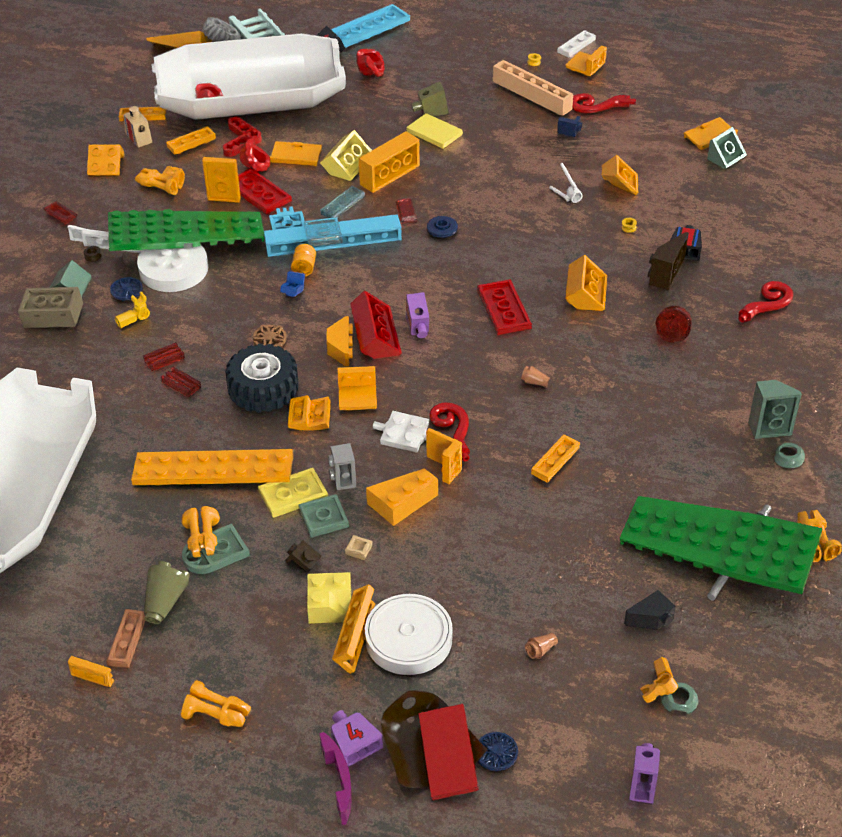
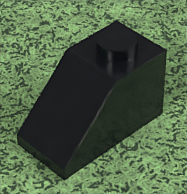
M657 590L626 610L624 624L628 627L658 630L664 625L668 626L672 623L676 606Z

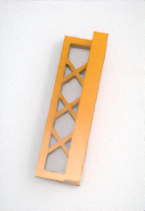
M369 584L353 591L332 660L349 674L355 672L365 639V623L376 604L371 600L374 588Z

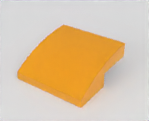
M305 395L290 399L288 427L295 430L328 429L331 407L329 397L310 400L309 396Z

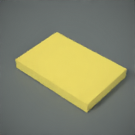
M427 113L407 127L408 133L442 149L463 133L462 129Z
M314 468L292 474L290 482H269L258 486V491L272 518L299 509L298 504L328 496Z

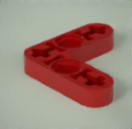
M239 117L229 118V130L239 137L222 146L223 155L226 157L238 155L242 146L250 138L254 139V145L259 144L262 141L261 132Z

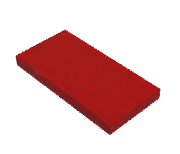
M252 168L238 174L240 196L266 215L292 201L291 195Z
M511 279L477 285V291L497 335L532 329V323Z
M464 704L419 713L432 800L478 791Z

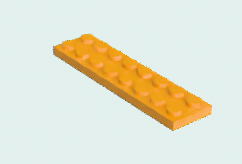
M293 449L137 452L131 481L132 485L290 482Z

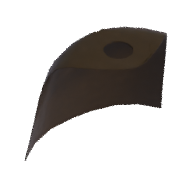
M419 690L406 691L384 711L381 718L383 737L398 782L409 788L430 786L419 713L449 707L441 698L433 693ZM407 698H415V704L411 708H403V702ZM414 717V721L409 723L407 718ZM469 730L475 764L484 755L487 748Z

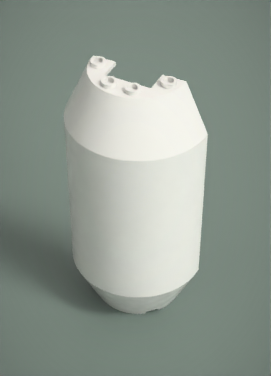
M302 33L184 45L154 57V64H151L152 73H156L157 86H154L156 105L159 104L160 108L195 120L312 108L345 89L346 75L344 67H341L337 39ZM201 83L215 84L221 89L223 96L196 99L195 87Z
M23 368L14 369L0 380V573L39 546L96 425L95 402L92 381L72 378L70 382L71 390L38 385L36 371Z

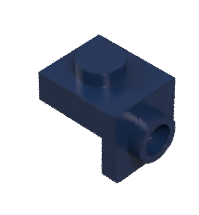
M577 116L575 120L560 117L558 119L557 133L575 137L582 128L581 116Z

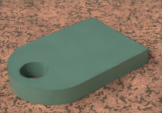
M232 523L212 531L217 537V545L215 546L214 554L211 556H207L204 548L201 549V557H197L199 558L198 560L189 561L193 555L186 544L182 550L183 564L186 569L196 574H207L250 556L247 546Z

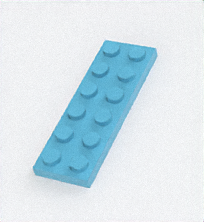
M391 4L331 30L341 38L345 48L410 21V15L394 4Z

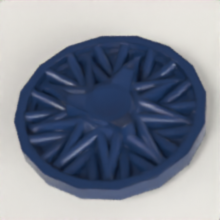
M448 216L433 217L427 223V231L435 237H449L458 230L456 220Z
M132 277L118 279L110 287V293L113 298L122 301L131 300L132 295L137 298L140 292L143 291L141 281Z
M490 732L479 739L487 748V751L478 761L481 766L488 770L502 771L510 768L516 762L518 747L511 736L501 732Z

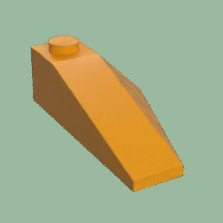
M201 31L146 38L152 44L172 49L189 44L212 42Z

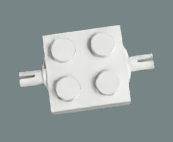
M392 411L389 420L385 424L374 421L373 429L383 431L380 439L382 445L417 453L420 445L426 441L429 419Z

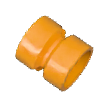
M308 244L298 245L294 250L291 270L309 276L314 269L316 250Z

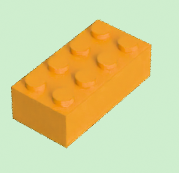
M405 131L359 158L360 185L374 193L420 166L419 139Z

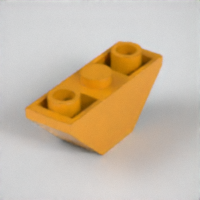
M349 316L343 317L327 328L326 340L327 354L345 367L349 366V359H353V350L349 348V346H353V336H349V334H353V323H349Z

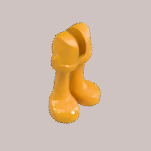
M143 168L135 177V181L140 185L146 187L154 186L166 191L168 194L176 195L178 189H181L183 186L185 174L183 170L177 169L174 171L173 176H165L160 174L158 170Z
M209 506L201 507L203 533L200 534L198 510L196 508L188 509L181 518L182 525L186 529H190L191 536L187 541L188 549L191 550L194 558L201 557L200 551L204 548L207 556L213 555L217 545V537L212 533V526H215L220 520L218 511Z
M811 510V519L808 518L806 511L798 512L797 523L822 528V535L819 541L820 546L818 544L813 562H819L821 556H823L825 561H830L839 556L842 552L841 543L837 540H828L825 531L827 522L819 511Z
M196 680L190 688V695L187 694L184 700L181 718L188 720L195 712H200L220 720L221 725L243 727L246 720L244 716H248L251 706L238 697L229 696L227 698L207 689L203 682ZM201 699H205V700L211 701V702H213V703H215V704H218V705H220V706H222V707L220 708V707H217V706H214V705L205 703V702L201 701Z

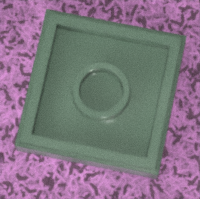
M337 494L298 504L310 538L349 527V521Z

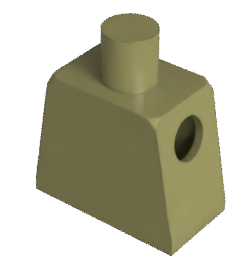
M440 82L418 91L419 101L411 103L413 112L421 110L423 115L426 113L431 116L449 114L445 91Z

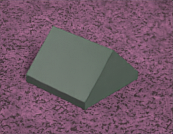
M733 127L710 140L707 159L724 169L747 156Z
M71 260L57 272L49 288L78 287L82 297L92 277L87 271Z

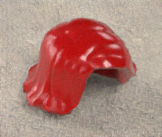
M374 49L358 50L356 64L361 74L365 76H383L385 67L383 56L379 51Z
M201 83L195 87L196 99L223 96L221 89L215 84Z
M248 139L245 145L242 146L239 154L242 165L252 168L254 171H267L268 167H270V156L260 147L254 145V139Z

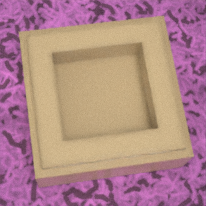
M353 535L345 549V555L365 560L372 547V541Z

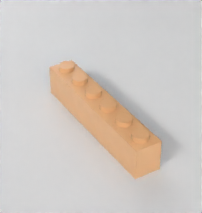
M505 60L493 66V82L558 115L564 116L572 110V93Z

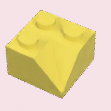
M350 572L308 574L307 609L309 624L344 622L351 601Z

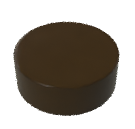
M90 246L83 252L86 261L94 262L101 258V250L96 246Z

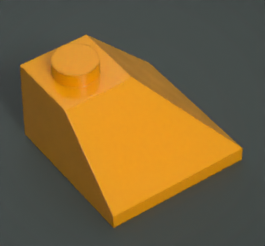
M615 155L602 165L601 174L606 181L631 194H638V174L618 155Z

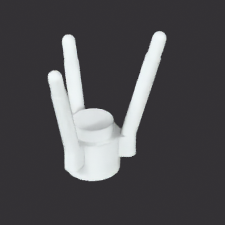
M561 163L560 166L571 184L567 189V195L553 186L549 188L565 198L567 202L571 200L573 203H577L582 199L583 194L575 182H573L564 164Z

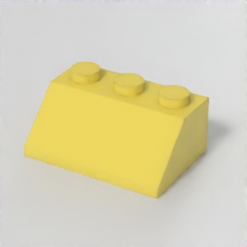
M353 130L335 145L320 164L330 175L351 181L359 172V158L372 150L357 132Z

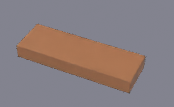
M125 609L106 661L108 666L129 668L146 621L144 619V611Z

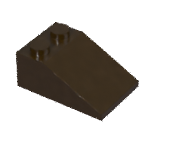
M684 232L657 248L655 254H651L649 260L651 267L647 275L650 278L649 285L666 290L670 289L685 261L688 232Z

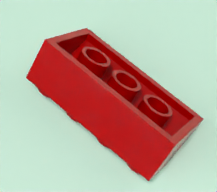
M364 290L350 303L360 351L373 359L400 356L402 352L390 306Z

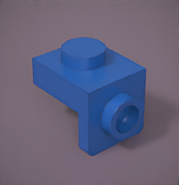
M293 271L287 272V282L281 285L280 292L294 297L304 291L305 274Z

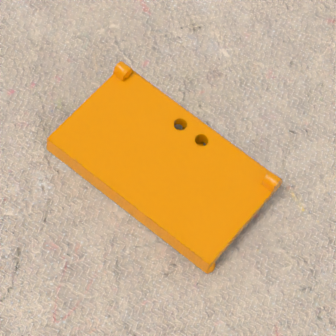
M718 117L683 134L685 139L688 138L700 150H704L709 147L710 140L730 129L731 126Z
M275 141L270 162L317 166L322 145Z

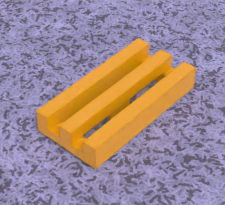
M71 656L67 661L72 676L106 687H111L114 682L112 673H110L111 668Z

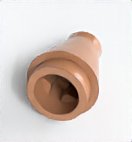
M526 366L521 380H524L525 383L547 387L550 379L549 376H546L533 366Z
M552 632L530 638L525 644V651L530 658L539 659L558 643V639Z

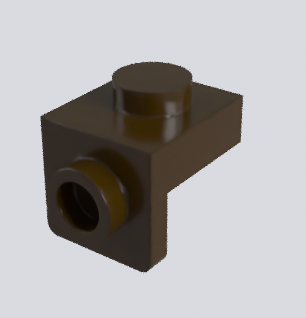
M302 540L298 545L294 543L286 553L289 556L285 561L289 563L293 560L308 573L321 558V555Z

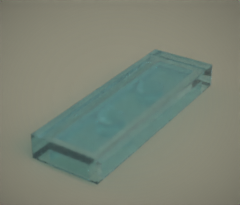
M351 186L320 210L321 215L335 220L365 197V192Z

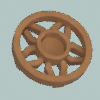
M263 324L255 330L252 336L255 346L260 344L258 342H263L264 345L278 343L274 347H282L287 340L286 332L280 325Z

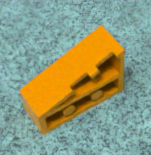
M425 468L366 487L367 504L393 526L438 496V479Z

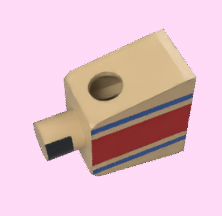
M131 107L129 109L130 112L124 114L125 133L139 148L152 143L147 119L142 115L138 107Z

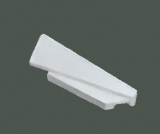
M68 225L70 240L82 241L86 247L96 246L109 249L108 232ZM123 250V251L140 253L142 250Z

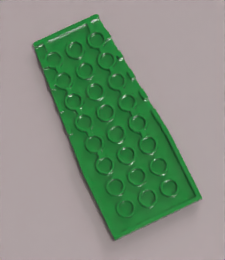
M171 209L163 211L131 210L129 212H108L109 251L184 248L186 243H192L193 247L201 246L200 242H210V246L217 245L218 241H227L228 244H234L236 240H242L245 243H251L253 239H261V242L265 241L260 212L172 211Z
M638 496L621 533L620 544L623 545L624 542L635 545V549L643 550L647 548L654 550L655 555L662 556L663 553L674 556V560L682 562L684 559L693 562L695 567L702 569L703 566L713 568V572L731 578L803 594L822 535V528L749 512Z

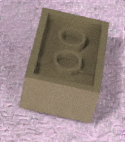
M78 287L26 288L18 313L24 328L76 327L83 306V300Z

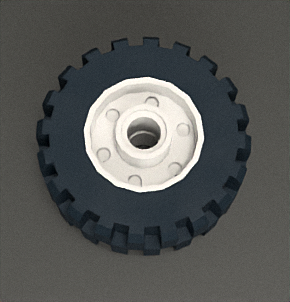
M273 344L250 345L246 349L242 348L239 350L238 354L235 353L230 358L231 360L228 361L225 369L228 394L231 400L239 407H245L247 411L255 410L257 413H262V411L271 412L272 409L278 410L284 404L287 405L290 399L295 397L299 387L296 360L287 350L284 351L282 347H274Z

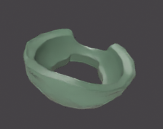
M783 443L776 449L774 460L781 467L796 468L804 463L805 453L797 444ZM792 447L797 450V454L786 456L780 450Z
M676 682L678 688L685 689L689 693V699L685 704H677L674 702L672 694H665L661 696L662 704L668 711L679 710L689 714L696 709L698 696L689 684Z

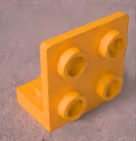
M601 45L592 55L578 52L566 63V68L592 76L605 63L607 47Z
M89 145L88 176H119L120 158H124V151L121 145Z
M375 366L338 368L339 410L376 409Z
M428 428L426 431L427 457L442 464V482L450 484L462 470V442Z

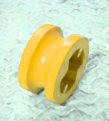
M536 53L529 54L527 63L531 66H538L541 63V56Z
M634 218L622 220L623 231L627 233L636 231L637 221Z

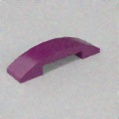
M322 732L319 733L320 746L325 764L335 763L342 791L335 792L340 820L342 825L347 824L352 804L349 768L340 748L326 733Z

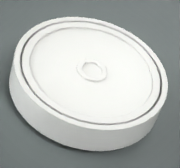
M192 243L184 244V248L142 250L137 259L139 276L146 286L162 292H176L191 288L202 281L208 271L205 249L202 246L193 247Z
M417 594L392 596L376 605L367 617L365 623L367 651L376 664L392 673L416 675L430 671L441 664L450 652L452 646L451 618L443 606L426 596Z

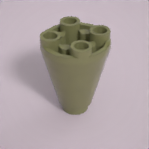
M159 561L158 565L149 567L144 604V619L147 622L160 624L165 619L189 583L190 574L187 571L174 569L171 567V564L165 561Z

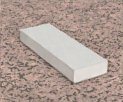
M584 30L557 49V53L569 58L593 42L596 35Z

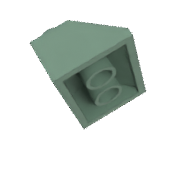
M777 380L756 382L748 421L754 439L792 435L802 395L801 391Z

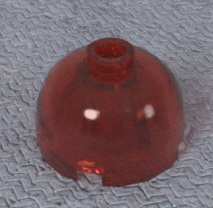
M671 305L664 308L658 314L655 321L657 333L663 340L670 343L683 341L689 336L692 329L690 313L680 306Z

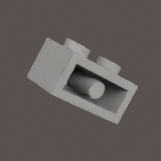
M351 444L331 446V455H328L329 466L332 467L329 469L330 480L335 481L337 491L355 488V459Z

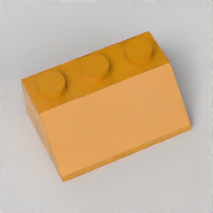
M584 254L569 264L565 299L576 309L605 310L607 275Z

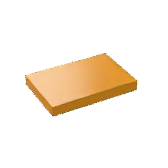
M203 157L207 201L240 203L241 197L236 159Z

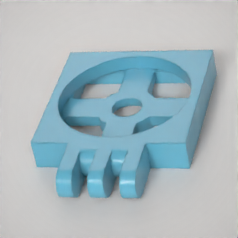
M292 206L289 207V211L284 207L283 212L276 208L277 214L269 215L272 230L306 226L302 211L294 212Z

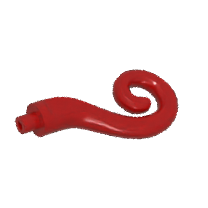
M581 93L573 96L572 109L579 113H597L610 108L636 105V99L630 98V95H617L594 105L595 99L592 95ZM581 100H587V101H583L582 105H580V104L577 103L578 101H581Z
M766 282L761 288L762 296L768 300L776 301L749 303L739 311L738 320L740 322H749L759 313L775 311L788 306L793 299V290L783 282ZM775 289V290H779V291L770 292L769 290Z
M439 403L431 408L429 413L430 421L433 425L443 428L449 427L454 423V415L458 418L459 424L452 438L462 442V460L466 462L470 459V450L464 442L469 427L468 415L457 404ZM448 412L446 419L438 418L440 413Z

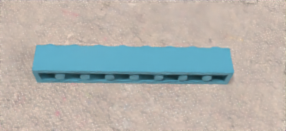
M398 214L264 231L268 257L294 254L295 248L301 244L311 245L316 251L402 240Z

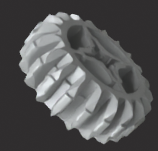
M208 17L203 24V33L214 42L241 39L238 30L218 18Z

